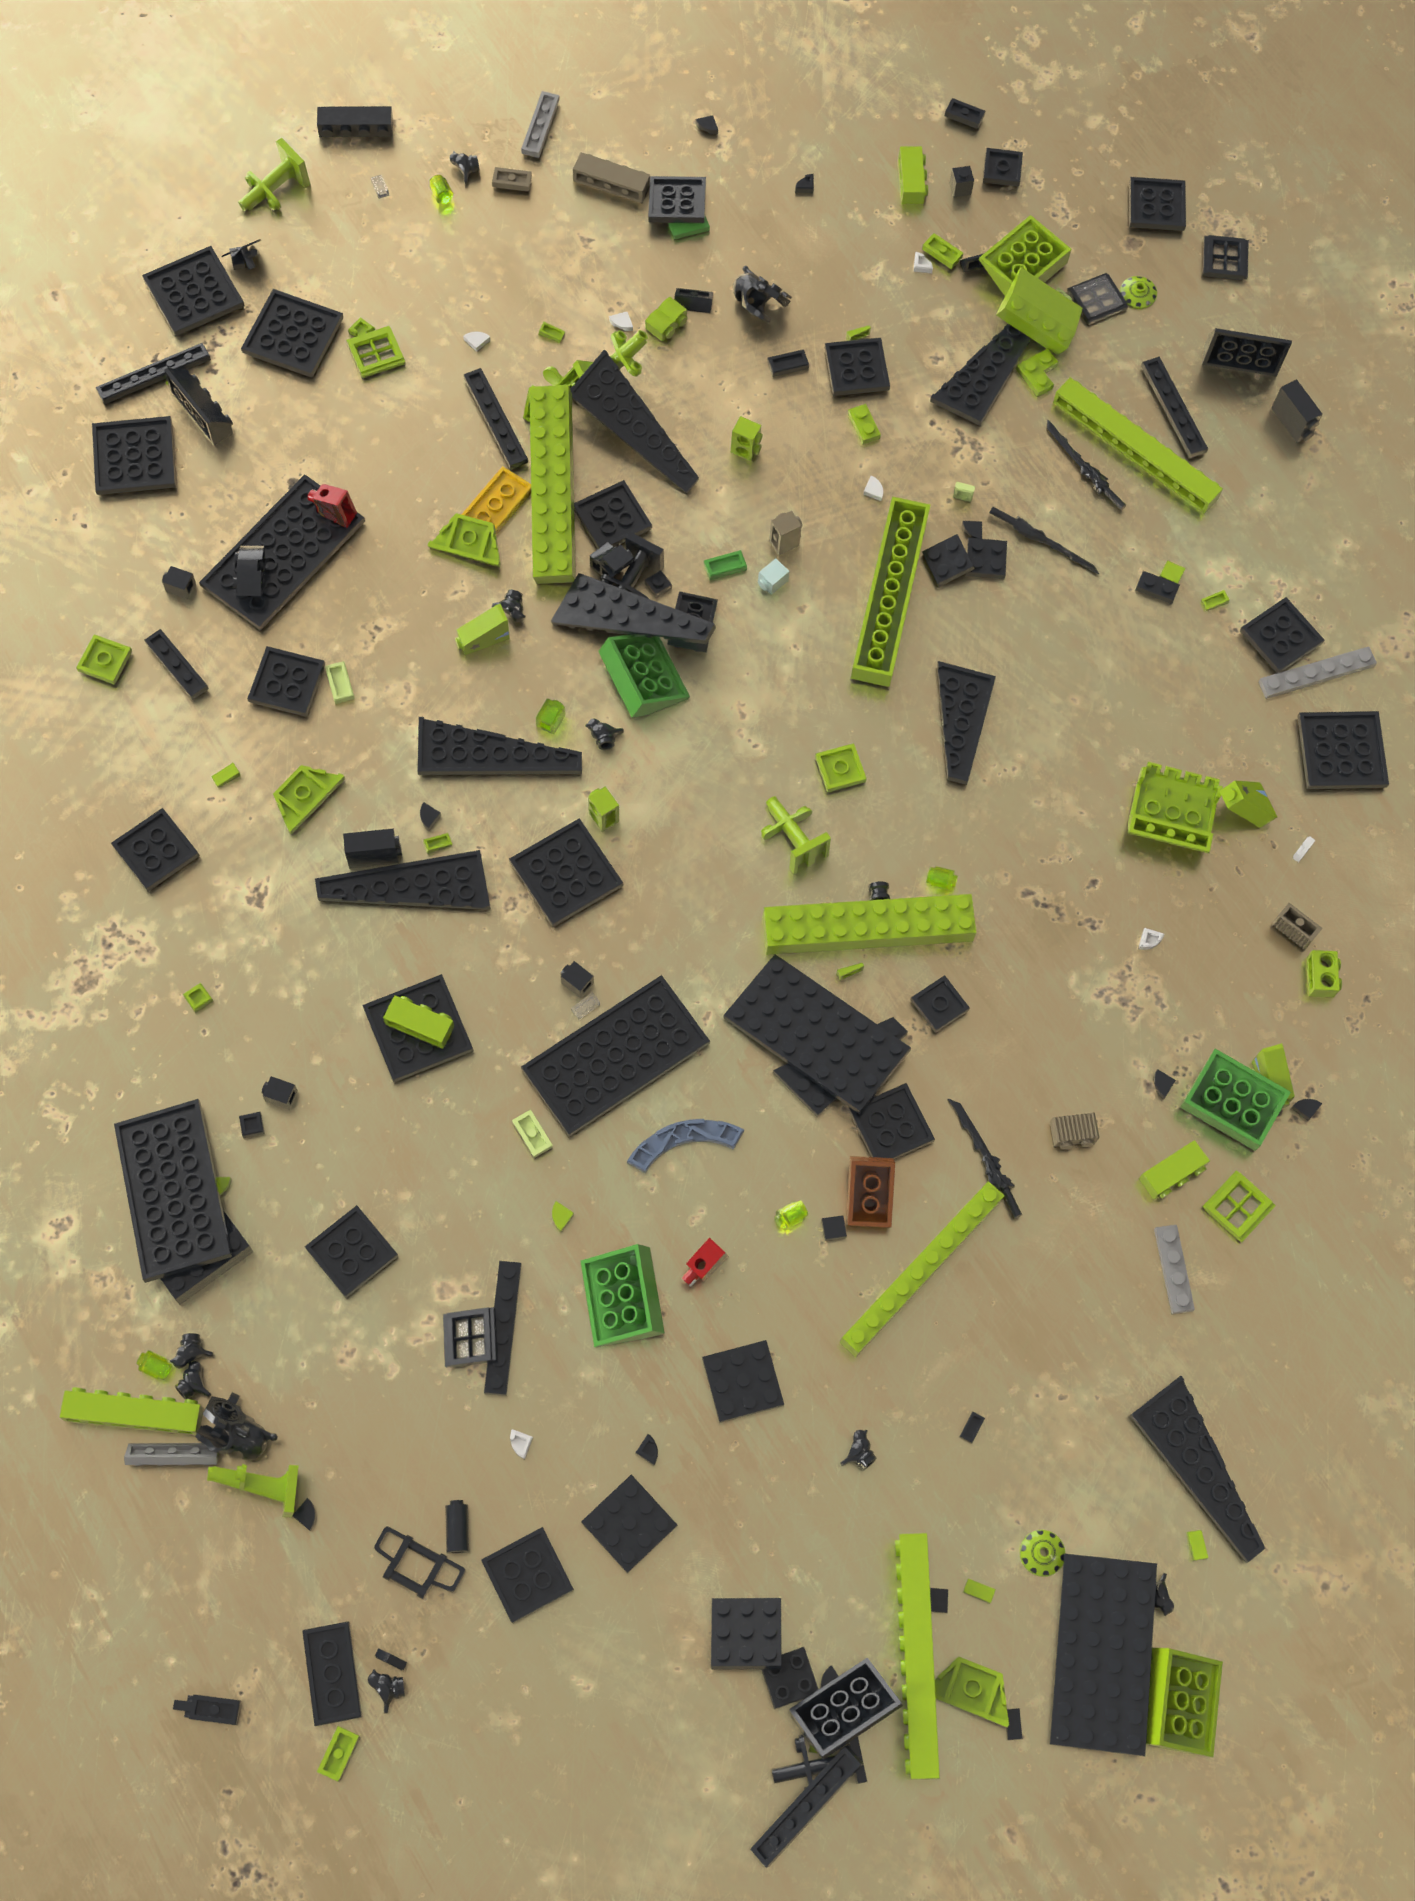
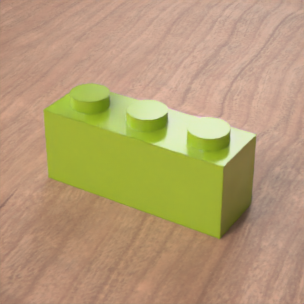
M900 146L898 165L901 204H924V198L928 196V185H925L927 169H924L926 154L922 153V146Z
M394 995L383 1017L385 1025L441 1049H444L454 1029L453 1020H451L452 1018L449 1015L432 1012L430 1007L423 1004L418 1006L405 996L400 998Z
M1194 1140L1144 1172L1139 1180L1153 1200L1159 1196L1163 1199L1172 1193L1171 1189L1176 1185L1180 1188L1190 1181L1188 1177L1193 1174L1197 1177L1207 1170L1205 1166L1210 1160Z

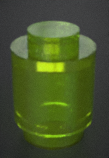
M442 175L433 176L429 181V187L436 201L440 204L450 202L453 192L446 178Z
M935 866V868L930 867L926 883L931 884L933 887L950 890L951 887L956 886L958 875H954L955 870Z
M793 1201L778 1209L774 1219L780 1228L783 1227L785 1230H788L804 1221L805 1217L808 1216V1211L802 1201Z
M150 1350L146 1353L142 1352L136 1363L139 1365L138 1371L157 1380L159 1378L165 1380L172 1368V1363L168 1362L167 1358Z

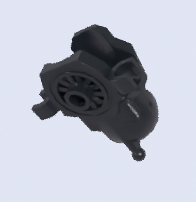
M743 266L742 270L745 273L739 275L733 283L734 296L737 301L742 302V306L750 314L759 317L769 324L771 318L764 312L766 302L773 297L783 307H786L791 302L789 299L792 296L784 291L781 292L783 289L775 283L769 285L767 280L761 276L758 277L749 270L748 266ZM749 298H754V302L752 304L748 302Z
M232 1392L228 1400L212 1396L203 1415L211 1423L215 1424V1427L212 1428L208 1425L200 1426L195 1435L197 1440L205 1444L211 1452L226 1455V1453L230 1454L233 1451H240L243 1454L242 1459L254 1460L263 1454L268 1440H277L278 1436L276 1433L266 1431L255 1422L254 1418L244 1414L240 1406L236 1405L240 1397L239 1395Z

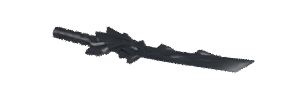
M1047 420L1048 431L1081 467V475L1092 479L1095 491L1099 495L1101 492H1104L1120 510H1123L1126 504L1109 488L1108 478L1101 474L1100 470L1090 466V463L1085 462L1081 455L1070 446L1068 439L1061 435L1056 427Z
M995 507L991 508L990 514L1013 525V528L1018 533L1025 535L1028 539L1046 543L1052 549L1068 556L1070 560L1083 565L1099 575L1098 570L1093 564L1066 549L1061 544L1049 539L1042 530L1033 528L1023 518L1019 516L1014 518Z
M948 1099L960 1119L962 1128L968 1130L972 1137L975 1150L980 1151L983 1156L982 1162L985 1164V1174L988 1175L989 1182L1005 1195L1004 1198L1014 1218L1022 1216L1010 1188H1015V1185L1011 1182L1010 1178L1002 1175L1000 1171V1158L991 1155L961 1103Z

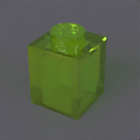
M547 698L536 716V726L555 734L565 717V706L558 700Z

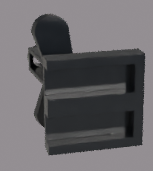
M629 531L625 541L626 549L630 550L634 556L632 564L629 565L621 581L610 578L606 574H601L599 580L648 598L633 587L646 567L656 572L664 569V549Z
M803 1734L798 1735L799 1738L794 1739L797 1753L802 1752L804 1762L773 1768L774 1784L807 1777L809 1785L813 1781L812 1775L819 1774L836 1755L829 1756L824 1760L820 1758L809 1761ZM856 1737L848 1743V1746L863 1762L859 1739ZM864 1764L854 1774L856 1784L867 1782Z

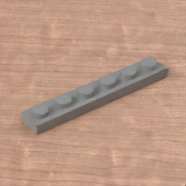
M1368 646L1260 678L1258 683L1265 698L1268 699L1375 667L1377 662Z

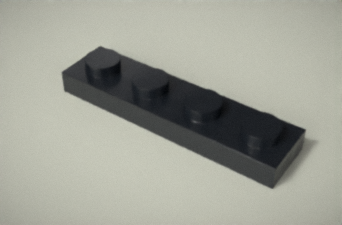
M161 629L144 639L145 644L191 700H194L209 689L208 685Z

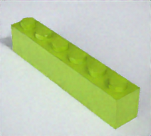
M73 1387L72 1391H64L59 1418L69 1422L196 1435L201 1426L204 1408L198 1404V1401L185 1399L184 1403L175 1402L176 1399L171 1397L153 1400V1396L140 1395L139 1398L131 1397V1394L117 1392V1396L108 1395V1391L95 1390L94 1393H87L86 1389Z

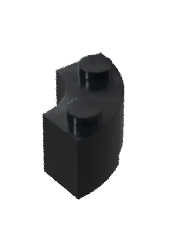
M607 542L590 555V566L600 575L606 574L613 578L632 564L634 556L630 550H625L621 544L618 547H613Z
M240 546L239 552H235L237 577H233V588L237 589V596H262L266 567L265 546Z

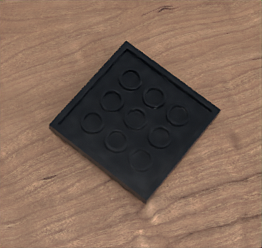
M212 246L142 275L145 284L175 337L245 306L244 301Z
M273 289L243 343L241 351L249 356L313 377L344 318L343 313Z
M171 416L92 423L95 491L97 495L176 487Z
M1379 711L1299 712L1297 717L1307 789L1387 788L1389 786Z
M580 818L509 858L510 864L552 927L624 886L623 881Z
M442 974L362 1005L393 1083L474 1051ZM394 995L400 998L405 996L418 1006L421 1004L426 1005L432 1009V1012L437 1014L445 1013L452 1018L454 1029L444 1049L385 1025L383 1017Z

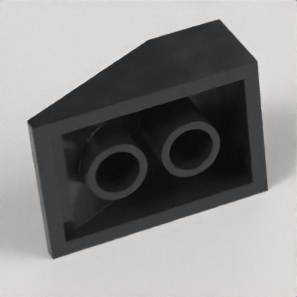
M679 591L675 609L713 623L718 599ZM671 638V640H668L667 645L707 653L709 641L707 644H700Z

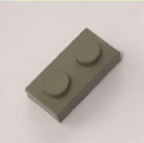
M495 167L492 187L529 191L532 172Z

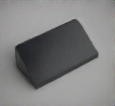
M983 254L960 260L963 272L984 267L979 261V257Z
M676 288L674 300L685 307L687 311L710 313L714 292Z

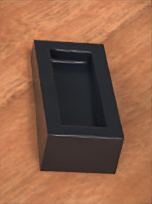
M240 247L230 248L229 250L231 252ZM241 251L232 253L231 259L234 270L246 268Z
M972 1411L960 1437L973 1443L985 1418Z
M1020 1708L1007 1709L1009 1726L1006 1728L1007 1740L1023 1739Z

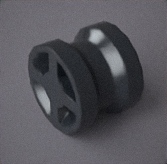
M878 881L869 884L868 887L871 892L869 900L890 899L888 894L889 883Z

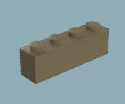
M580 152L573 167L574 182L639 203H643L650 188V174L595 157L591 154Z

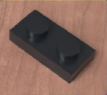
M952 98L944 116L978 129L986 111Z
M1143 571L1135 590L1172 604L1180 584Z

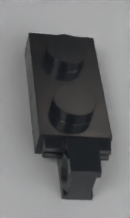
M193 1694V1696L188 1695L187 1701L174 1700L173 1710L185 1711L184 1717L191 1720L237 1725L241 1700Z

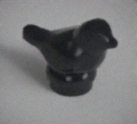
M453 151L449 157L450 162L463 174L465 184L468 183V177L471 172L475 173L480 170L477 155L472 156L471 154L467 156L464 153L458 154Z
M509 589L504 596L505 599L492 603V607L501 604L503 610L515 622H520L526 617L522 613L523 605L521 603L523 601V594L519 591Z
M595 718L585 725L591 731L592 737L596 739V743L601 750L613 748L615 736L624 733L623 728H614Z
M187 1333L182 1335L181 1346L177 1348L176 1356L170 1362L180 1369L200 1357H213V1352L207 1351L200 1346L202 1341L199 1334Z
M197 1361L189 1362L188 1369L183 1373V1379H180L179 1383L175 1385L176 1390L184 1399L193 1397L194 1393H200L209 1398L211 1393L203 1385L202 1365Z
M856 1430L854 1432L849 1454L840 1462L841 1466L856 1462L858 1467L865 1470L875 1462L877 1457L870 1450L871 1444L867 1439L868 1430Z
M1163 1573L1160 1580L1156 1582L1155 1608L1161 1610L1164 1616H1167L1174 1610V1603L1169 1597L1165 1584L1166 1573Z
M375 1669L368 1676L369 1685L376 1690L384 1703V1713H388L389 1705L393 1698L399 1699V1697L405 1696L403 1677L397 1678V1676L391 1678L388 1674L377 1673Z

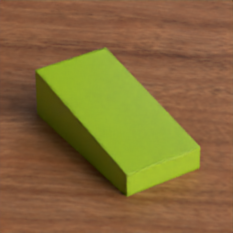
M543 322L538 335L561 342L565 331Z
M868 325L847 331L846 340H859L870 335L871 327Z
M1225 590L1203 598L1201 601L1206 611L1228 604L1229 598Z
M231 763L211 777L219 788L241 775L235 764Z
M448 833L423 840L427 854L452 846Z
M859 963L837 969L836 975L841 981L863 971L864 964Z
M1202 1530L1187 1532L1192 1560L1208 1559Z
M968 1578L963 1593L990 1604L996 1589Z

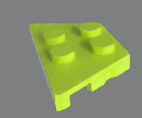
M458 513L449 520L447 525L442 527L438 536L433 541L430 540L427 545L435 550L497 567L501 565L495 525L491 522Z
M300 765L273 793L291 835L345 780L343 774L338 773V775L327 773L326 770L312 769L311 767Z
M958 1656L935 1679L936 1700L1008 1728L1009 1721L1002 1673Z

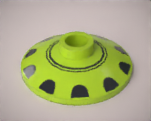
M1130 277L1120 287V293L1127 302V305L1132 308L1144 309L1150 307L1157 298L1156 286L1145 277Z
M1036 1530L1028 1534L1022 1541L1020 1558L1024 1567L1032 1574L1041 1577L1051 1576L1058 1572L1064 1564L1065 1547L1056 1534L1047 1530ZM1041 1548L1047 1549V1556L1041 1555Z

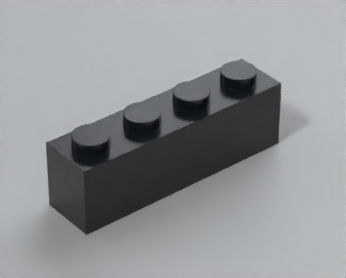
M392 106L317 107L319 137H393Z

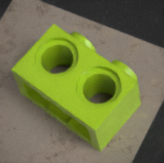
M740 416L732 430L730 452L752 461L754 455H758L762 447L760 444L763 437L761 425Z
M606 786L592 791L588 796L589 814L603 832L619 822V804Z
M1312 950L1307 956L1309 996L1335 997L1341 990L1342 979L1339 978L1341 960L1338 958L1337 951ZM1321 961L1326 962L1329 967L1323 966ZM1322 981L1328 982L1330 987L1323 985Z

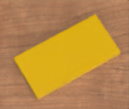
M502 466L461 515L493 523L497 534L531 494V484Z

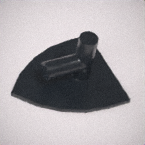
M261 239L222 255V257L240 250L248 269L255 268L256 266L252 258L257 256L258 252L256 249L248 251L247 247L260 242Z

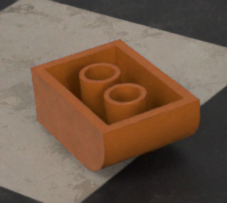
M850 1156L847 1195L848 1226L892 1227L895 1161L893 1158Z

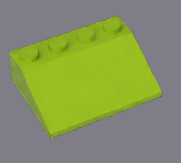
M1030 215L979 257V261L1001 292L1006 296L1020 267L1045 283L1068 263L1072 249Z
M1020 267L996 316L1058 356L1068 349L1076 333L1083 308Z
M1152 1647L1146 1745L1207 1757L1214 1756L1223 1661L1171 1648Z

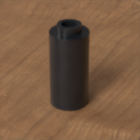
M451 1500L450 1505L445 1506L446 1553L470 1552L468 1504H464L463 1500Z

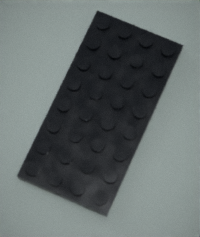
M305 474L199 582L203 589L260 631L365 522V517L358 512L347 528L321 516L315 504L308 500L309 492L312 489L318 491L321 485ZM240 546H265L266 567L262 596H237V589L233 588V577H237L235 552H239Z
M776 954L773 955L723 1015L726 1021L859 1114L911 1051L910 1046Z
M661 975L521 1066V1070L570 1137L709 1045L710 1040Z
M199 1099L114 1123L143 1281L147 1283L232 1257Z
M1064 1553L1050 1745L1145 1757L1157 1563Z

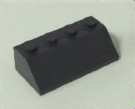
M164 369L171 393L213 445L233 434L231 418L221 412L222 408L219 403L212 401L209 391L200 386V381L195 374L191 375L187 369Z

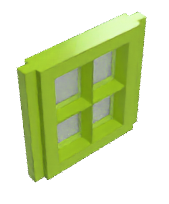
M390 326L346 340L362 378L406 364Z
M1236 1170L1202 1207L1242 1243L1276 1205L1244 1175Z

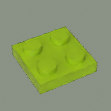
M94 634L76 669L78 672L115 685L132 653V649Z
M854 743L815 753V759L827 793L866 782L867 778Z

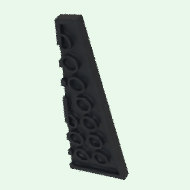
M1007 324L998 335L996 334L986 346L984 345L970 358L960 371H957L947 383L945 382L935 394H932L930 402L980 426L1032 339L1012 325Z
M603 350L570 389L572 399L687 494L699 480L698 475L668 437L665 430L660 426L652 412L619 370V367L611 359L608 352Z
M578 573L551 620L554 626L581 627L594 631V629L606 630L608 633L633 636L634 634H640L650 638L657 636L664 637L667 640L674 638L700 644H707L716 629L715 624L581 573Z
M419 717L418 775L582 774V752L561 747H549L539 742L537 744L531 743L521 738L513 739L499 733L481 729L473 730L464 728L463 725L456 724L455 726L443 723L440 720L433 721Z
M480 850L315 878L319 901L491 909Z
M1179 1376L1133 1412L1130 1417L1243 1560L1248 1563L1261 1553L1265 1546L1254 1523L1252 1524L1247 1514L1246 1506L1235 1489L1236 1486L1225 1468L1226 1465L1212 1436L1210 1437L1203 1422L1204 1419L1199 1414L1193 1401L1194 1398L1185 1385L1184 1378Z

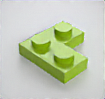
M1047 348L1018 364L1016 370L1035 395L1039 397L1053 389L1054 384L1046 375V372L1056 368L1059 362Z

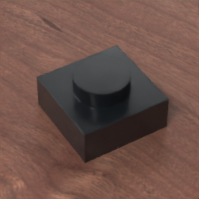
M661 570L645 579V585L655 598L672 589L671 582Z

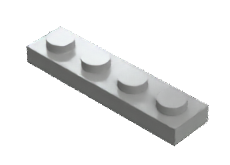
M541 92L521 148V154L540 157L560 100L559 95Z
M1177 1225L1156 1227L1154 1232L1171 1314L1193 1312L1195 1308Z
M128 1443L124 1461L125 1465L135 1466L217 1464L220 1453L211 1452L203 1443Z

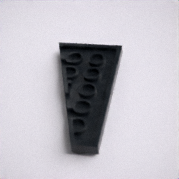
M938 661L937 671L947 780L967 785L996 676Z
M894 1017L878 1023L879 1026L900 1040L908 1033ZM789 1064L773 1070V1074L816 1117L837 1100L836 1097Z

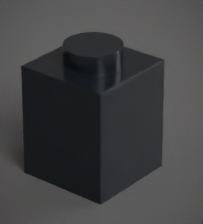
M970 166L952 168L949 183L953 198L972 194L974 178Z
M170 566L168 572H165L162 577V583L166 592L185 599L189 598L196 584L193 573Z
M575 961L571 965L567 964L560 973L561 983L580 998L594 984V976Z
M271 1076L269 1082L266 1081L264 1083L261 1093L265 1102L290 1110L298 1090L295 1084Z

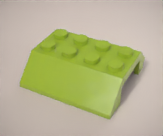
M1147 762L1146 767L1141 768L1128 820V834L1209 853L1213 838L1211 831L1216 806L1221 798L1219 791L1223 789V786L1219 785L1220 779L1205 776L1204 782H1200L1202 778L1200 774L1185 771L1183 778L1180 777L1182 773L1180 769L1165 766L1163 773L1160 772L1162 765Z

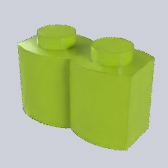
M668 297L661 303L658 309L647 317L645 329L661 341L669 339L673 336L676 328L686 323L688 319L687 309L673 298Z

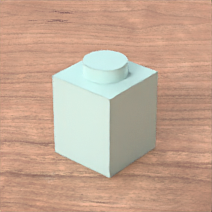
M774 559L759 572L758 584L761 589L767 590L772 595L788 582L790 571L777 559Z

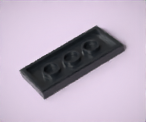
M350 1622L302 1630L314 1726L362 1718Z

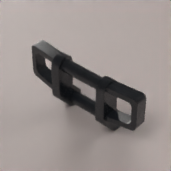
M389 1526L383 1529L374 1549L391 1562L383 1574L384 1579L388 1581L391 1579L417 1593V1597L421 1599L426 1597L433 1585L450 1592H454L466 1572L464 1567L447 1559L448 1556L443 1553L439 1555L417 1543L409 1535L405 1536ZM388 1533L403 1539L394 1558L380 1548ZM408 1549L435 1563L423 1585L396 1571ZM445 1563L459 1570V1575L452 1586L435 1581Z

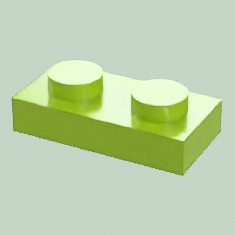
M935 233L922 246V250L950 269L963 258L964 254Z
M866 404L848 409V416L862 445L880 439L881 434Z
M338 1726L317 1772L339 1782L360 1736Z

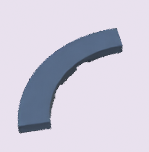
M704 1119L680 1121L656 1131L655 1134L644 1140L633 1151L627 1163L646 1173L661 1155L677 1146L691 1142H712L734 1150L744 1133V1129L724 1121Z

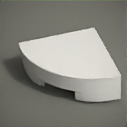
M915 252L913 271L932 273V263L922 253Z
M628 312L609 316V321L614 327L623 329V331H633V325Z
M470 332L463 336L464 341L475 351H478L491 341L490 336L483 332Z
M870 476L863 495L882 501L883 487L879 480Z
M1310 836L1307 837L1293 855V859L1299 863L1315 840Z
M1144 928L1138 949L1148 950L1156 947L1162 941L1165 934Z
M512 1429L510 1434L512 1448L519 1457L525 1459L533 1437Z

